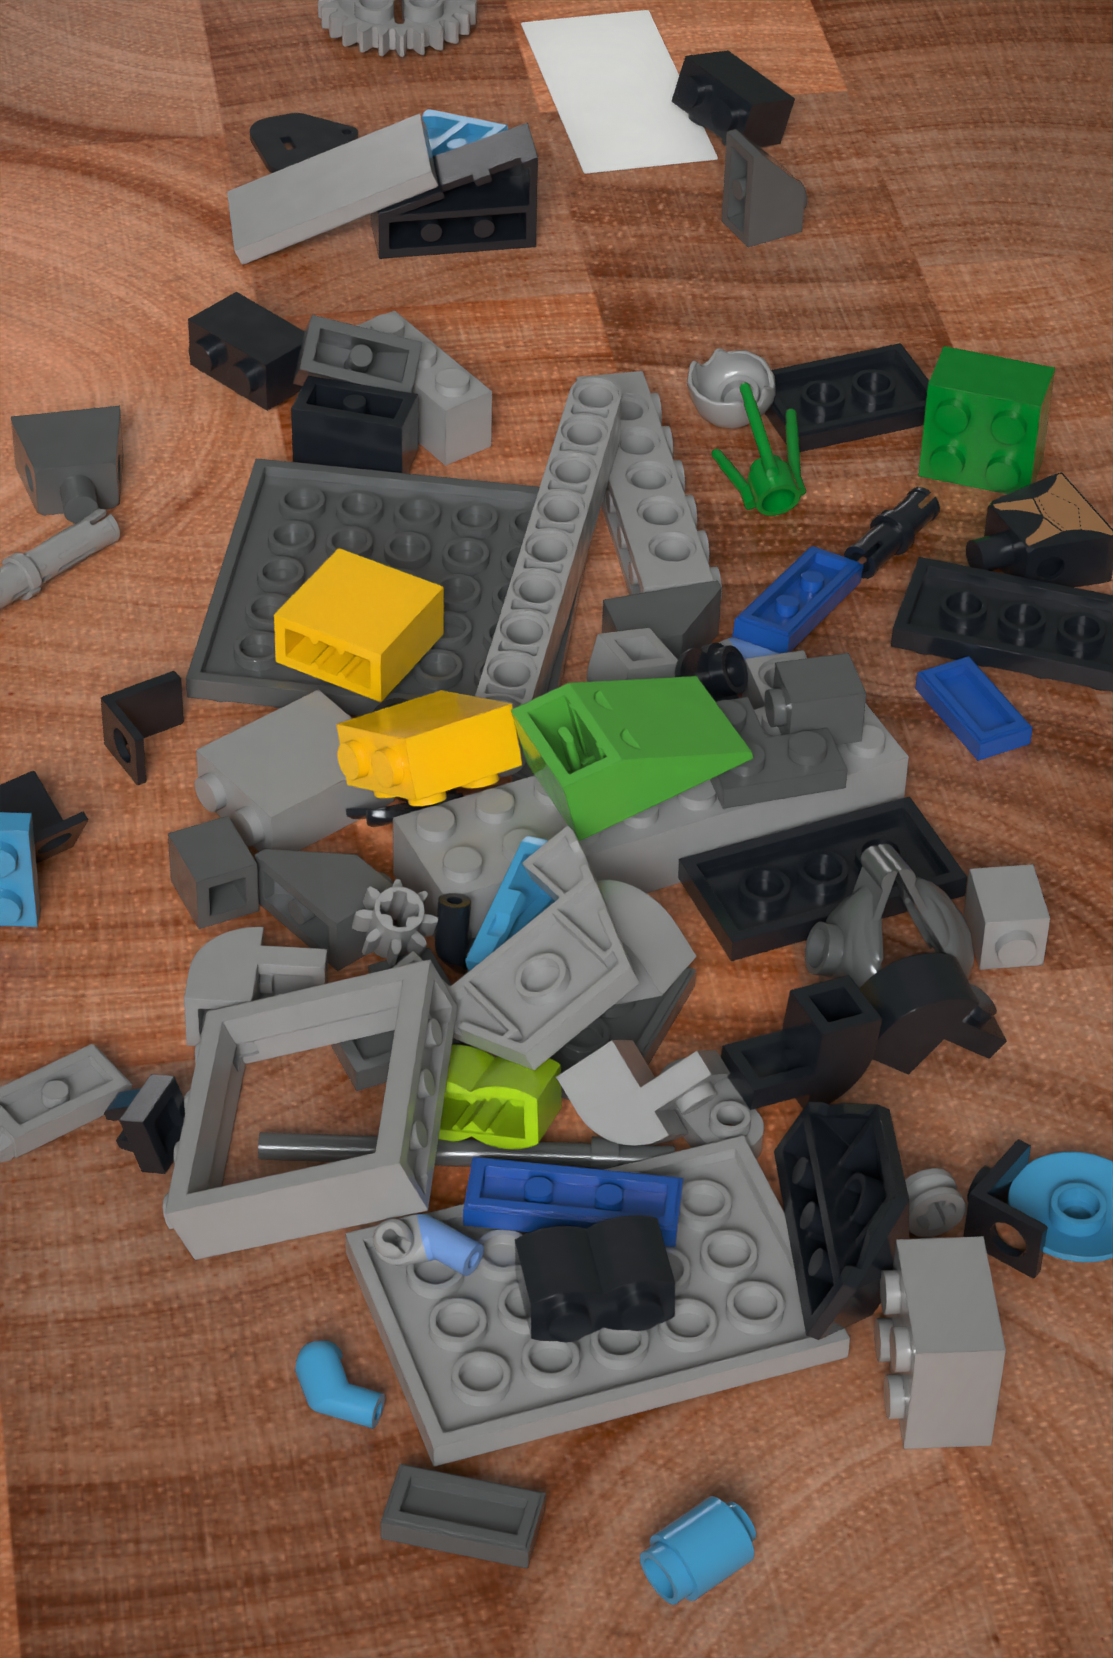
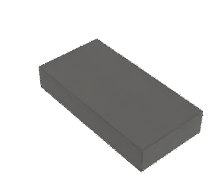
M400 1464L381 1519V1539L528 1569L545 1512L546 1493Z

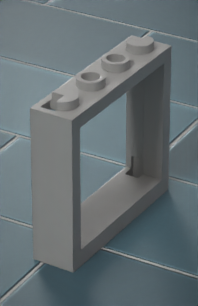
M431 960L206 1012L201 1041L195 1047L196 1065L191 1089L186 1093L184 1099L185 1117L180 1141L174 1146L175 1165L170 1189L163 1199V1214L168 1228H174L195 1260L428 1211L457 1011L456 1003ZM395 1030L375 1153L222 1186L245 1064Z

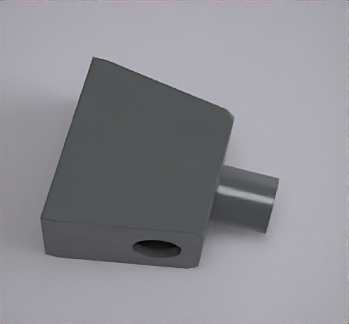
M120 405L11 416L15 467L37 513L44 516L64 514L67 520L76 524L99 508L112 509L120 504L124 458Z

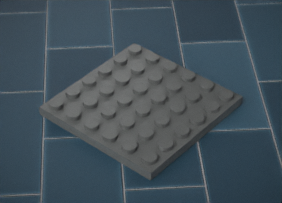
M256 458L186 676L187 698L282 708L319 689L346 714L363 716L372 713L382 702L279 664L275 660L274 614L338 548L444 587V634L383 701L392 698L412 700L440 690L475 696L540 487ZM588 553L547 693L561 687Z

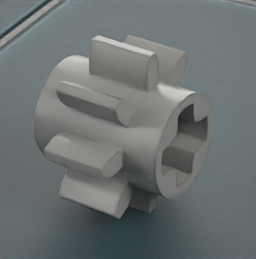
M395 879L393 886L382 893L370 886L363 900L366 909L356 911L352 922V929L366 932L362 953L367 955L374 952L376 955L386 958L389 967H394L398 956L405 955L408 952L414 951L422 958L427 946L423 936L433 935L438 923V917L424 914V904L428 893L422 891L416 894L411 889L403 887L400 879ZM392 919L397 920V927L393 926Z

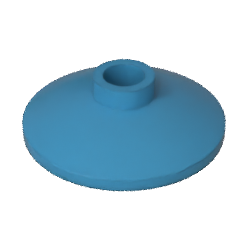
M1059 1152L1039 1157L1028 1163L1011 1183L1008 1205L1048 1227L1043 1252L1053 1257L1073 1262H1099L1112 1259L1113 1161L1089 1153Z

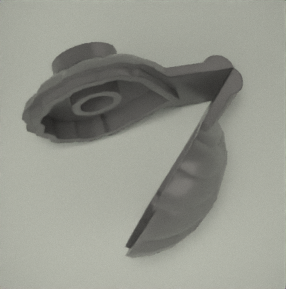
M889 844L871 846L862 853L861 864L863 866L852 895L844 899L830 913L826 922H818L813 926L806 942L805 964L809 973L819 975L820 982L849 975L860 989L867 980L881 970V963L883 961L882 913L896 880L903 903L929 948L933 947L936 953L956 957L967 980H969L974 962L972 937L963 914L941 888L930 881L916 877L911 868Z

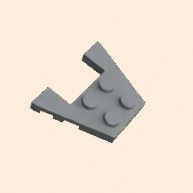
M568 825L522 862L530 878L555 902L456 983L449 986L442 979L457 1005L453 1038L532 1070L538 1068L640 984L583 847L574 831ZM412 951L392 968L423 960Z

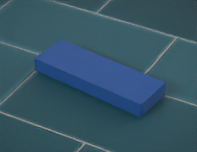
M814 546L810 547L735 618L732 637L780 654L791 652L861 583L863 564Z
M473 1157L463 1208V1226L532 1232L556 1226H575L587 1229L596 1223L611 1218L643 1215L657 1218L665 1246L676 1247L683 1178Z

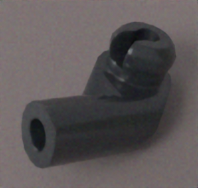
M443 894L438 898L435 950L442 962L454 972L465 975L468 970L465 960L476 939L472 938V934L469 932L471 900L461 894Z

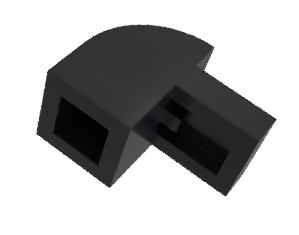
M923 953L900 959L879 970L860 988L882 1018L878 1041L872 1059L908 1075L944 1039L988 1059L1007 1042L994 1017L997 1013L995 1004L985 992L969 983L957 958L943 953Z
M847 975L790 990L782 1030L723 1045L720 1057L730 1072L727 1076L750 1110L794 1098L803 1109L808 1102L830 1104L845 1094L867 1070L875 1053L882 1018L853 979Z

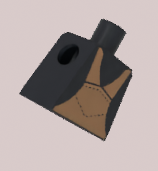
M1061 472L993 500L987 507L984 537L967 542L966 557L969 566L989 571L1000 569L1004 574L1074 588L1101 584L1111 581L1113 529Z

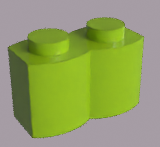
M452 1045L438 1139L454 1142L472 1136L484 1144L502 1149H524L537 1145L562 1108L561 1084L556 1078L561 1074V1064L548 1058L538 1068L532 1070L499 1056L494 1057L475 1047Z

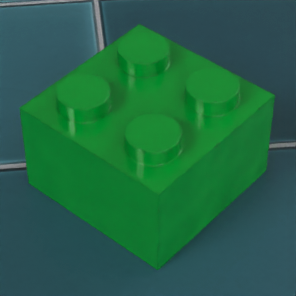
M943 346L928 383L918 476L1003 494H1009L1035 483L1044 458L1055 367Z

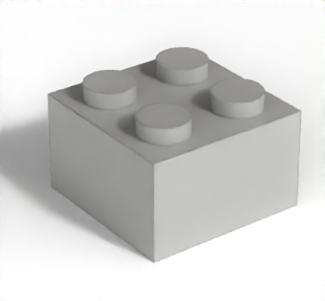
M984 1236L896 1240L893 1270H882L880 1279L881 1307L883 1314L887 1315V1318H876L874 1326L877 1361L889 1362L891 1375H885L884 1378L886 1417L888 1420L899 1419L903 1449L991 1446L1006 1348Z

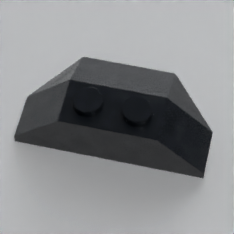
M808 1102L774 1150L806 1336L817 1340L873 1315L881 1304V1271L893 1270L896 1240L909 1239V1196L890 1109L878 1104L839 1103L828 1105L823 1102Z

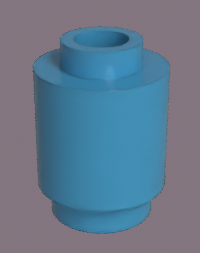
M709 1496L651 1536L650 1547L640 1554V1564L653 1589L666 1602L676 1605L685 1598L689 1601H695L754 1559L752 1542L756 1539V1531L749 1516L738 1504L732 1501L725 1503L717 1497Z

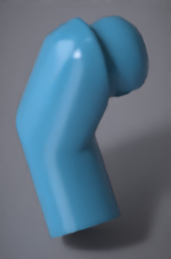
M319 1340L303 1346L296 1359L295 1373L308 1406L317 1413L375 1429L383 1412L385 1403L384 1393L348 1382L340 1360L343 1358V1354L335 1343L329 1340Z

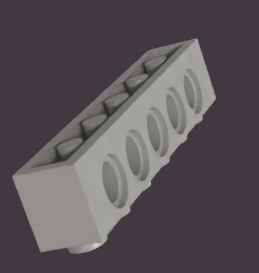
M643 371L592 375L606 377L615 381L622 392L620 443L601 507L629 595L716 580L719 581L722 587L718 567H709L708 564L709 543L705 530L697 531L696 529L697 510L694 496L692 494L685 495L684 493L685 475L682 461L673 460L671 429L669 426H661L662 409L659 394L657 392L650 393ZM589 376L576 377V381Z

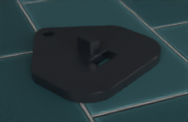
M289 113L256 121L249 131L252 145L271 173L358 139V130L355 127L303 113ZM290 143L293 149L287 150L284 144Z

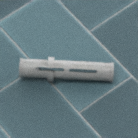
M99 508L73 526L71 525L42 542L34 549L24 554L15 552L3 559L1 563L3 566L0 567V610L18 599L28 600L40 593V586L45 584V582L62 574L95 552L117 542L120 537V530L114 517L110 514L99 522L100 519L106 516L107 512Z

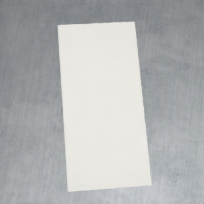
M649 10L521 23L585 174L718 159L704 127L693 123L689 119L688 113L671 102L679 74Z

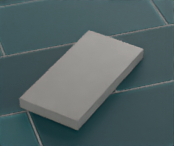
M420 113L227 191L234 251L241 264H247L436 188L438 182L428 131Z

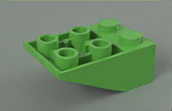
M697 676L567 683L511 710L528 766L579 841L754 759L750 748Z

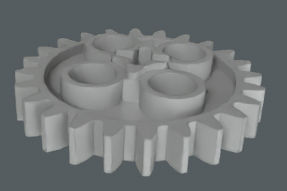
M318 0V18H321V27L329 29V36L331 38L342 37L343 46L359 43V52H365L372 47L378 48L379 56H384L389 49L396 50L400 57L405 56L407 49H414L420 55H425V47L427 46L440 51L443 50V40L457 44L459 42V34L468 35L470 33V25L476 24L477 0H401L402 24L395 23L394 0Z

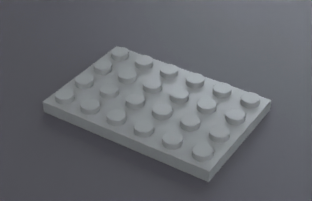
M744 1135L604 1169L683 1178L676 1247L665 1246L675 1280V1317L644 1331L602 1328L573 1342L531 1339L515 1274V1239L529 1232L463 1226L464 1204L425 1214L435 1217L483 1244L484 1253L475 1271L468 1276L460 1274L437 1260L405 1266L385 1263L378 1256L373 1245V1234L378 1225L345 1233L347 1257L434 1467L848 1358L850 1337L845 1328L820 1340L806 1336L785 1213Z

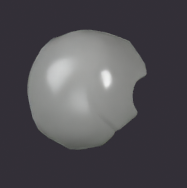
M717 348L712 357L704 364L700 365L699 362L694 360L689 366L687 386L690 398L700 416L717 427L736 429L750 424L739 388L743 382L750 384L761 416L771 407L776 392L773 372L764 358L747 350L726 352L721 348Z

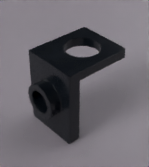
M175 671L101 697L104 745L137 786L146 783L144 738L176 727L184 722L182 682L180 676ZM125 745L129 746L131 755L129 754Z
M30 771L0 785V812L32 813L36 864L74 847L89 820L84 811L63 820L35 771Z
M1018 1139L993 1168L985 1165L973 1179L967 1194L968 1207L963 1237L984 1236L988 1255L1034 1279L1041 1272L1043 1249L1048 1227L1008 1205L1011 1183L1028 1164L1031 1145ZM996 1223H1005L1015 1228L1023 1236L1027 1249L1020 1251L1008 1246L999 1237L996 1231Z

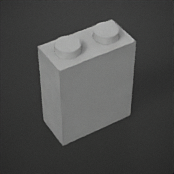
M319 689L196 750L198 778L195 780L194 786L199 801L209 812H216L221 818L229 816L246 846H253L259 852L264 849L300 851L360 820L347 817L346 809L385 807L394 802V797L376 798L373 791L347 785L346 776L341 771L337 758V750L340 743L336 724L352 718Z

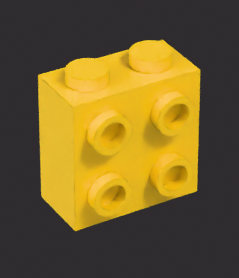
M338 548L274 614L275 660L279 664L382 702L444 634V587Z
M440 690L338 723L336 727L340 745L337 750V758L340 769L346 776L347 785L373 791L376 798L400 797L408 799V803L411 806H427L444 801L447 798L446 791L460 786L464 788H480L495 784L499 781V773L522 766L517 730L511 713L513 709L512 703Z

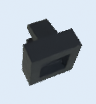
M151 1074L142 1088L117 1093L104 1112L107 1120L120 1121L123 1130L116 1139V1142L121 1149L134 1153L142 1172L166 1174L174 1162V1146L180 1141L185 1117L184 1098L175 1076Z

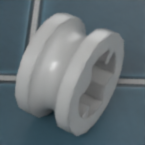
M938 1168L921 1170L905 1180L909 1196V1230L918 1237L941 1235L956 1226L965 1215L966 1203L961 1193L957 1191V1185L948 1171Z

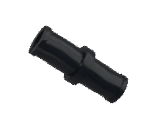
M923 487L911 489L907 496L892 510H884L875 516L870 523V530L856 543L846 549L844 553L846 558L858 561L861 557L867 559L863 563L861 578L869 579L873 577L878 569L893 555L905 553L912 547L915 535L938 516L940 505L936 497L922 509L918 506L931 493L928 489Z

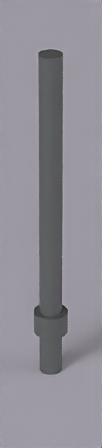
M260 1132L258 1158L259 1160L336 1162L375 1153L378 1136ZM592 1136L591 1143L539 1142L537 1145L524 1149H502L484 1144L477 1139H464L454 1142L438 1139L435 1166L471 1167L473 1157L604 1170L675 1152V1146L623 1145L603 1137Z

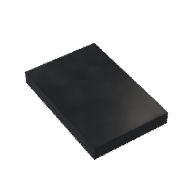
M901 343L771 370L775 376L776 395L765 415L786 444V411L788 409L796 411L800 452L924 426L929 380Z

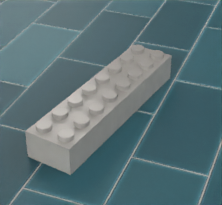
M865 703L862 742L836 745L848 769L846 788L723 809L711 781L707 780L579 842L583 847L597 881H620L632 885L645 893H649L681 883L678 879L679 859L904 798L909 756ZM765 707L754 710L766 737L781 735L778 727H770ZM535 775L393 817V875L396 879L401 880L403 887L411 889L416 894L422 891L428 893L424 904V914L437 917L438 898L443 894L456 893L467 896L471 900L469 932H471L472 938H476L521 841L526 836L549 841L563 830L567 823Z

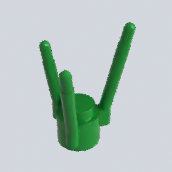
M743 382L739 388L760 458L751 464L750 473L746 481L720 449L712 450L711 456L738 490L747 510L757 507L761 514L767 516L780 515L793 509L798 504L800 497L806 493L801 477L797 413L794 409L786 411L787 462L782 461L779 456L772 453L749 383Z

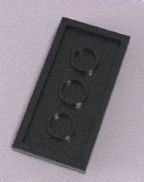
M919 557L892 629L891 647L914 651L922 655H935L954 660L969 656L977 666L994 667L1028 674L1040 679H1052L1087 686L1099 691L1113 692V595Z
M910 796L679 859L678 879L731 961L806 941L813 926L818 922H826L830 913L844 899L852 895L863 866L861 864V855L871 846L891 845L915 873L916 877L934 883L951 900L965 896L967 885L966 874ZM896 880L882 913V919L908 912L900 896V888Z

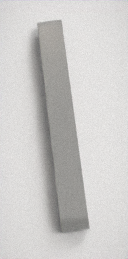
M602 376L581 378L570 388L475 697L512 703L514 709L547 693L620 443L622 392L618 383ZM519 736L518 742L522 766L501 772L499 777H506L517 773L526 763Z

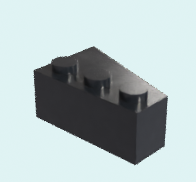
M528 123L433 156L438 182L436 188L371 213V227L379 259L536 247L538 155Z

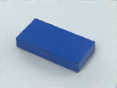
M969 656L917 672L915 689L977 761L1031 743L1032 726Z

